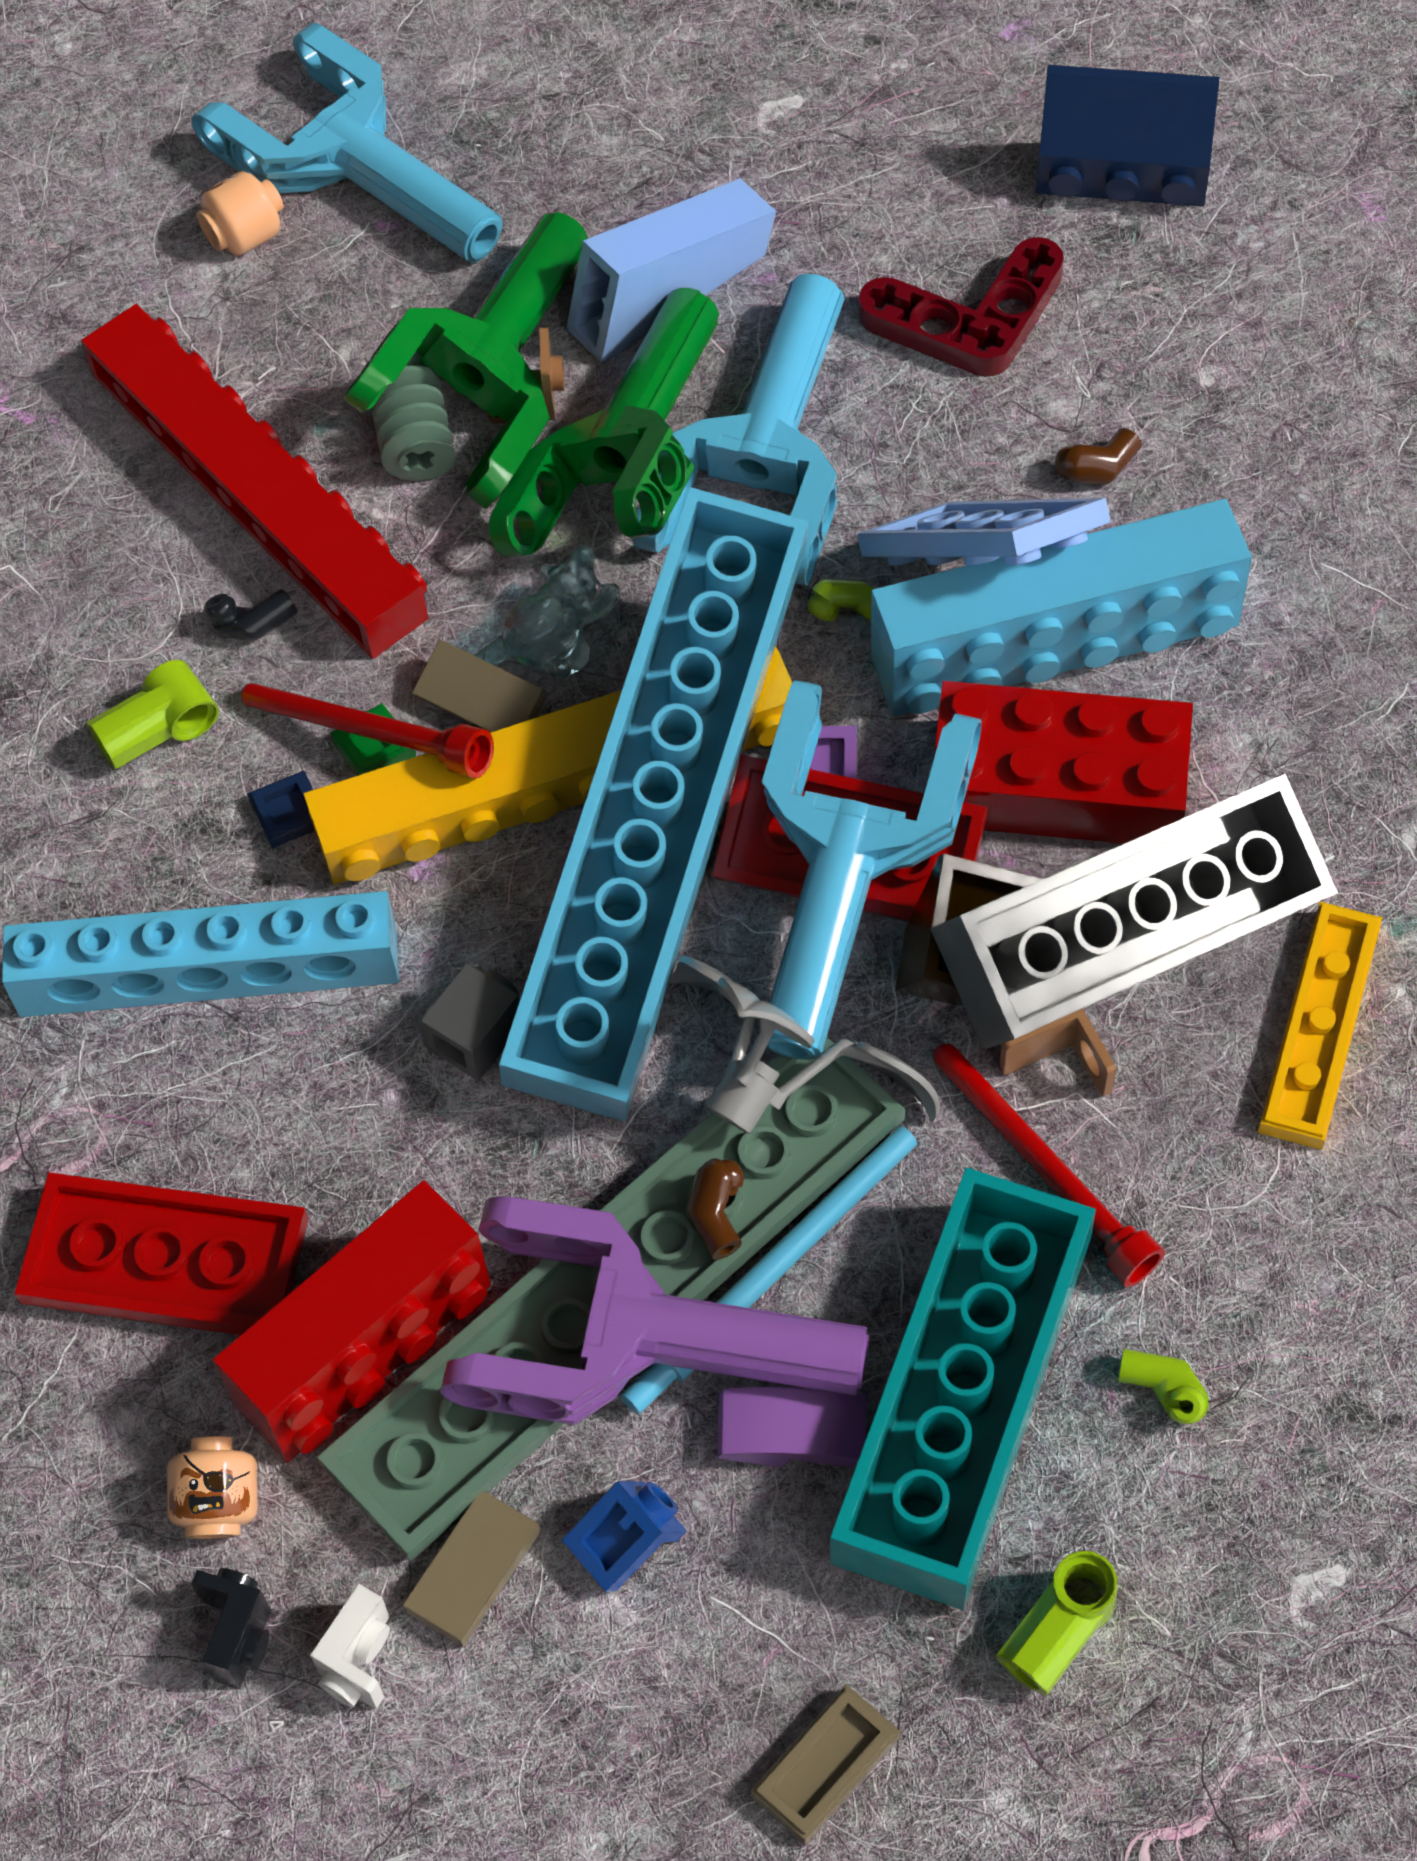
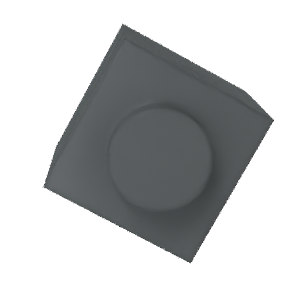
M466 963L420 1020L427 1049L479 1081L505 1048L520 1002L516 987L497 972L489 971L487 974H484Z

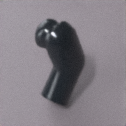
M279 589L252 608L236 606L232 597L227 594H218L207 600L203 611L209 619L207 626L217 636L250 641L264 637L298 613L293 600L283 589Z

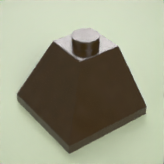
M948 854L940 855L905 928L895 991L951 1005L964 1006L930 928L1043 879Z

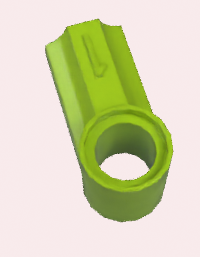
M171 660L159 665L144 679L141 686L142 691L86 722L90 734L97 743L101 753L115 770L171 737L178 741H188L197 738L208 731L216 722L219 716V707L185 661Z
M1078 1551L1067 1555L1058 1564L1052 1582L996 1655L997 1661L1009 1671L1011 1676L1030 1690L1047 1697L1096 1629L1101 1628L1108 1622L1114 1612L1118 1578L1111 1563L1104 1556L1093 1551ZM1088 1578L1100 1585L1104 1596L1096 1603L1080 1605L1070 1599L1065 1589L1073 1580Z

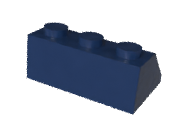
M1048 65L1036 194L1205 206L1220 77Z

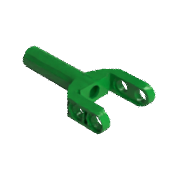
M546 213L541 216L473 318L447 308H409L385 336L343 397V400L361 414L365 410L372 409L387 386L394 384L414 353L417 352L422 356L420 361L445 379L457 392L468 397L493 418L496 415L505 421L504 425L466 481V495L484 509H487L507 486L550 419L539 381L519 352L579 263L583 240L588 238L584 228L577 220L564 213Z
M678 288L671 291L606 407L601 411L559 429L529 450L506 486L489 519L490 540L495 550L501 556L506 558L533 554L542 548L574 489L580 483H583L584 486L617 482L612 491L614 514L618 527L625 536L632 539L653 536L663 529L695 469L693 463L684 454L685 450L672 435L673 431L665 420L719 323L717 322L719 316L717 306L710 297L708 298L699 290L692 288ZM537 477L542 487V502L536 491ZM636 499L640 505L641 510L640 521L637 517L635 508ZM514 517H516L519 524L520 542L517 541L514 535Z

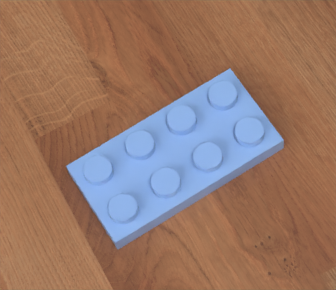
M1106 498L946 502L857 533L862 557H887L888 565L906 564L920 560L923 557L925 558L926 565L944 564L958 560L963 557L965 565L983 564L997 560L1000 557H1003L1004 565H1018L1041 558L1040 548L1051 545V548H1063L1083 543L1088 540L1086 531L1111 521Z

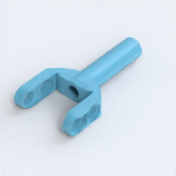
M310 23L297 33L293 38V46L300 61L307 68L309 77L340 98L332 105L323 109L311 122L291 137L292 143L288 146L226 103L209 102L191 118L195 134L211 153L238 172L245 171L251 173L260 182L268 179L275 186L278 193L310 192L348 178L470 263L479 262L484 259L498 242L503 227V221L499 214L385 137L386 97L384 95L381 65L318 23Z
M807 273L798 275L796 279L790 282L742 414L702 419L673 432L672 435L685 450L684 454L693 463L695 469L663 529L653 536L634 538V548L660 553L662 549L670 545L688 488L693 486L698 470L708 471L709 477L741 483L752 488L768 489L797 496L791 516L809 520L805 553L795 583L808 586L838 505L836 499L837 485L835 484L837 473L818 445L801 434L798 427L844 302L843 292L836 286V283L826 277ZM640 505L637 511L639 521L641 519Z
M800 680L793 681L786 698L762 784L765 788L764 793L767 797L768 807L789 840L797 845L808 862L809 867L769 1003L777 1006L794 1018L814 1038V1043L811 1048L804 1047L775 1029L767 1045V1048L773 1052L800 1060L815 1059L822 1055L870 882L889 870L913 867L952 845L979 746L981 719L955 714L952 721L942 728L917 821L906 819L905 812L869 805L856 800L842 799L805 791L804 796H802L822 729L819 716L822 688L814 683Z

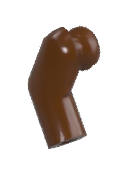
M1120 428L1105 446L1078 444L1073 447L1067 446L1062 448L1056 455L1055 469L1060 477L1070 479V481L1075 483L1110 484L1141 449L1142 443L1138 435L1127 428Z
M713 1158L697 1169L686 1206L689 1219L714 1260L730 1256L742 1245L741 1239L724 1212L729 1196L735 1195L738 1192V1187H742L744 1182L741 1167L731 1159L720 1160Z

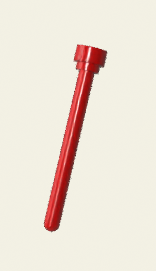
M256 683L245 685L240 693L242 702L248 707L438 756L440 762L445 764L451 773L473 779L481 777L487 771L493 758L494 741L491 733L488 730L460 724L455 728H448L445 732Z
M943 1043L936 1047L933 1053L935 1064L1058 1196L1096 1209L1092 1232L1105 1245L1103 1254L1108 1258L1106 1266L1125 1287H1131L1147 1277L1159 1265L1165 1255V1250L1146 1230L1137 1231L1132 1225L1124 1227L954 1045Z

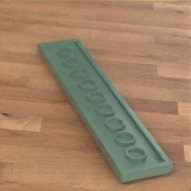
M828 1037L826 1038L822 1054L835 1045ZM780 1054L767 1064L780 1074L774 1086L780 1088L815 1059L800 1060ZM841 1056L788 1096L780 1110L768 1105L750 1134L738 1129L712 1112L600 1211L611 1212L639 1248L642 1263L666 1295L703 1301L905 1120V1108L850 1057ZM713 1158L720 1160L731 1159L737 1162L744 1175L743 1186L738 1187V1192L735 1195L729 1196L724 1210L741 1239L742 1245L736 1252L720 1260L712 1259L686 1212L687 1202L697 1169ZM543 1259L317 1456L321 1467L410 1562L464 1515L478 1495L483 1491L488 1493L564 1425V1423L473 1409L449 1401L440 1392L447 1362L476 1352L583 1370L581 1353L600 1270L599 1267Z

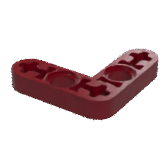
M1033 237L1021 241L1011 253L977 310L898 279L889 277L875 278L868 281L861 288L859 294L860 323L872 334L975 375L984 377L996 376L1003 373L1011 365L1060 285L1064 262L1063 251L1057 243L1043 237ZM1038 262L1046 264H1041L1033 275L1032 283L1027 281L1028 267L1034 268ZM1014 298L1023 301L1028 308L1019 314H1008L1001 311L997 305L1005 299ZM886 302L894 304V306L887 305L883 310L875 309V307L882 308ZM929 319H941L949 323L951 328L943 334L933 335L923 331L920 326ZM963 331L968 332V335H966V334L963 333V335H962V341L960 342L961 333H962ZM988 343H993L997 345V347L990 346L986 352L978 349L985 348L988 345Z

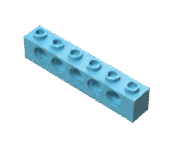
M388 891L6 925L3 927L2 983L19 1017L399 983L397 927Z

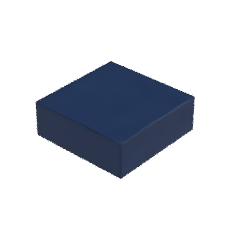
M304 770L247 793L271 848L314 832L303 794L312 791L313 788Z

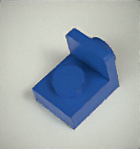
M617 1481L567 1533L562 1542L605 1592H615L663 1542H677L687 1531L674 1516L678 1512L677 1505L658 1485L642 1481Z

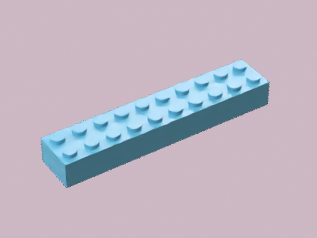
M688 488L499 1063L501 1086L626 1122L805 553L809 520L696 488Z

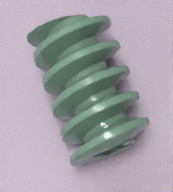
M417 352L414 353L394 384L387 386L372 408L382 466L390 475L401 480L414 482L432 480L443 476L452 468L456 459L454 448L451 447V432L447 428L449 422L447 412L444 410L443 393L440 391V377L420 361L422 356Z

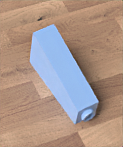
M739 178L583 240L566 330L600 363L610 360L646 336L671 291L678 288H692L707 295L765 256L776 210Z

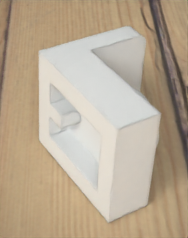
M361 1584L357 1585L310 1656L318 1673L323 1676L318 1685L330 1696L351 1708L355 1706L358 1700H361L372 1708L377 1709L384 1698L379 1682L357 1668L361 1660L367 1664L370 1663L379 1653L390 1632V1626L386 1624L390 1617L383 1598Z

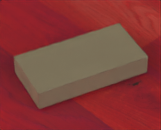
M439 639L412 692L417 697L482 729L488 730L490 733L536 718L549 694L544 689Z
M483 1491L473 1500L404 1602L405 1612L464 1648L540 1534L539 1524Z
M846 1684L751 1790V1797L806 1846L900 1739L901 1731Z

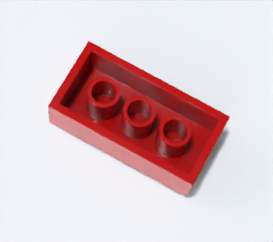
M942 681L934 756L942 728L952 721L955 714L979 718L982 721L980 741L964 802L988 808L984 831L1126 844L1185 817L1193 703Z
M425 1180L421 1181L213 1358V1362L235 1408L287 1464L300 1452L308 1454L317 1449L330 1436L333 1430V1423L352 1407L358 1409L370 1403L384 1387L385 1378L403 1362L410 1364L419 1360L433 1346L436 1334L455 1317L457 1319L466 1318L482 1304L487 1295V1289L491 1287L479 1235Z

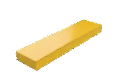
M1319 902L1258 1133L1319 1150L1323 1149L1383 917Z

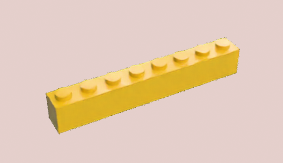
M776 645L742 751L759 745L772 746L786 698L792 685V680ZM622 690L491 732L494 741L493 758L487 771L476 779L451 773L445 764L440 762L438 756L426 753L303 793L333 885L348 880L362 881L374 876L381 869L406 861H423L434 856L439 850L467 841H484L494 836L500 830L524 822H542L554 816L558 811L585 803Z

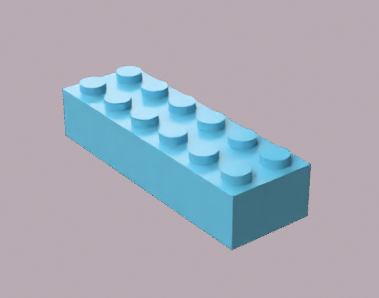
M1227 499L1087 534V541L1063 548H1051V545L1040 548L1041 558L1028 563L1004 565L1003 557H1000L991 562L966 565L873 589L871 660L892 717L910 712L922 714L936 709L940 706L942 681L1013 686L1024 682L1041 683L1053 678L1058 673L1085 666L1090 668L1102 667L1119 657L1142 651L1149 653L1159 652L1176 642L1199 636L1216 637L1233 627L1239 626L1252 555Z

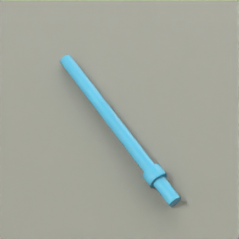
M898 1126L716 1303L750 1308L917 1146V1140L906 1128ZM653 1363L620 1395V1398L632 1412L639 1415L673 1381L682 1383L695 1370Z

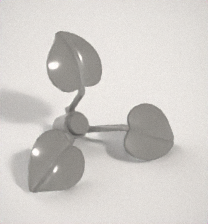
M682 956L678 961L670 983H682L722 993L733 1003L738 1016L745 1017L730 1063L722 1074V1080L705 1105V1107L733 1126L750 1134L768 1105L780 1110L788 1096L841 1056L860 1060L891 1077L921 1102L931 1122L935 1120L940 1110L938 1095L932 1085L918 1071L885 1051L862 1041L856 1042L849 1038L838 1041L780 1088L774 1086V1083L780 1074L760 1061L775 1029L807 1048H811L814 1043V1038L782 1009L769 1002L760 1001L747 988L733 982L717 969L687 956ZM758 1018L761 1030L750 1053L747 1054L746 1051Z

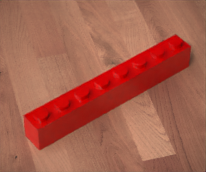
M136 303L81 340L92 376L372 660L429 619L424 593L427 592V585L417 569L408 562L401 565L390 554L386 541L374 527L368 526L364 528L354 519L353 512L343 496L336 490L328 493L318 483L317 476L309 463L299 454L292 457L282 447L279 436L267 421L261 419L256 422L247 413L246 406L239 394L230 385L222 388L213 379L209 367L197 352L191 351L187 353L179 346L174 332L162 318L158 317L153 320Z

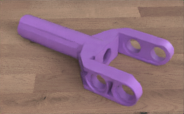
M498 1196L491 1197L485 1201L478 1229L482 1236L499 1244L511 1254L600 1268L581 1353L583 1370L475 1352L466 1357L452 1359L447 1362L440 1392L443 1397L461 1406L571 1425L577 1424L614 1400L631 1377L653 1363L856 1396L858 1389L861 1390L869 1334H867V1327L666 1295L642 1263L639 1248L611 1212Z

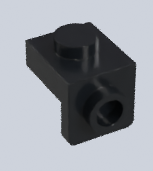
M220 1568L217 1575L196 1570L191 1585L200 1601L223 1609L202 1662L214 1681L241 1689L247 1671H256L265 1656L269 1642V1630L264 1628L271 1609L261 1590L257 1589L258 1582L252 1577L228 1568Z

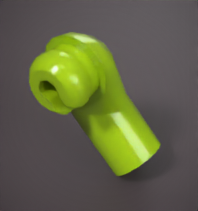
M823 579L811 588L814 594L807 602V610L817 618L825 622L834 621L838 616L840 607L851 609L871 621L872 590L875 588L860 580Z
M1123 1349L1118 1382L1152 1388L1167 1414L1174 1421L1181 1424H1193L1200 1421L1206 1415L1209 1407L1208 1395L1200 1380L1185 1360Z

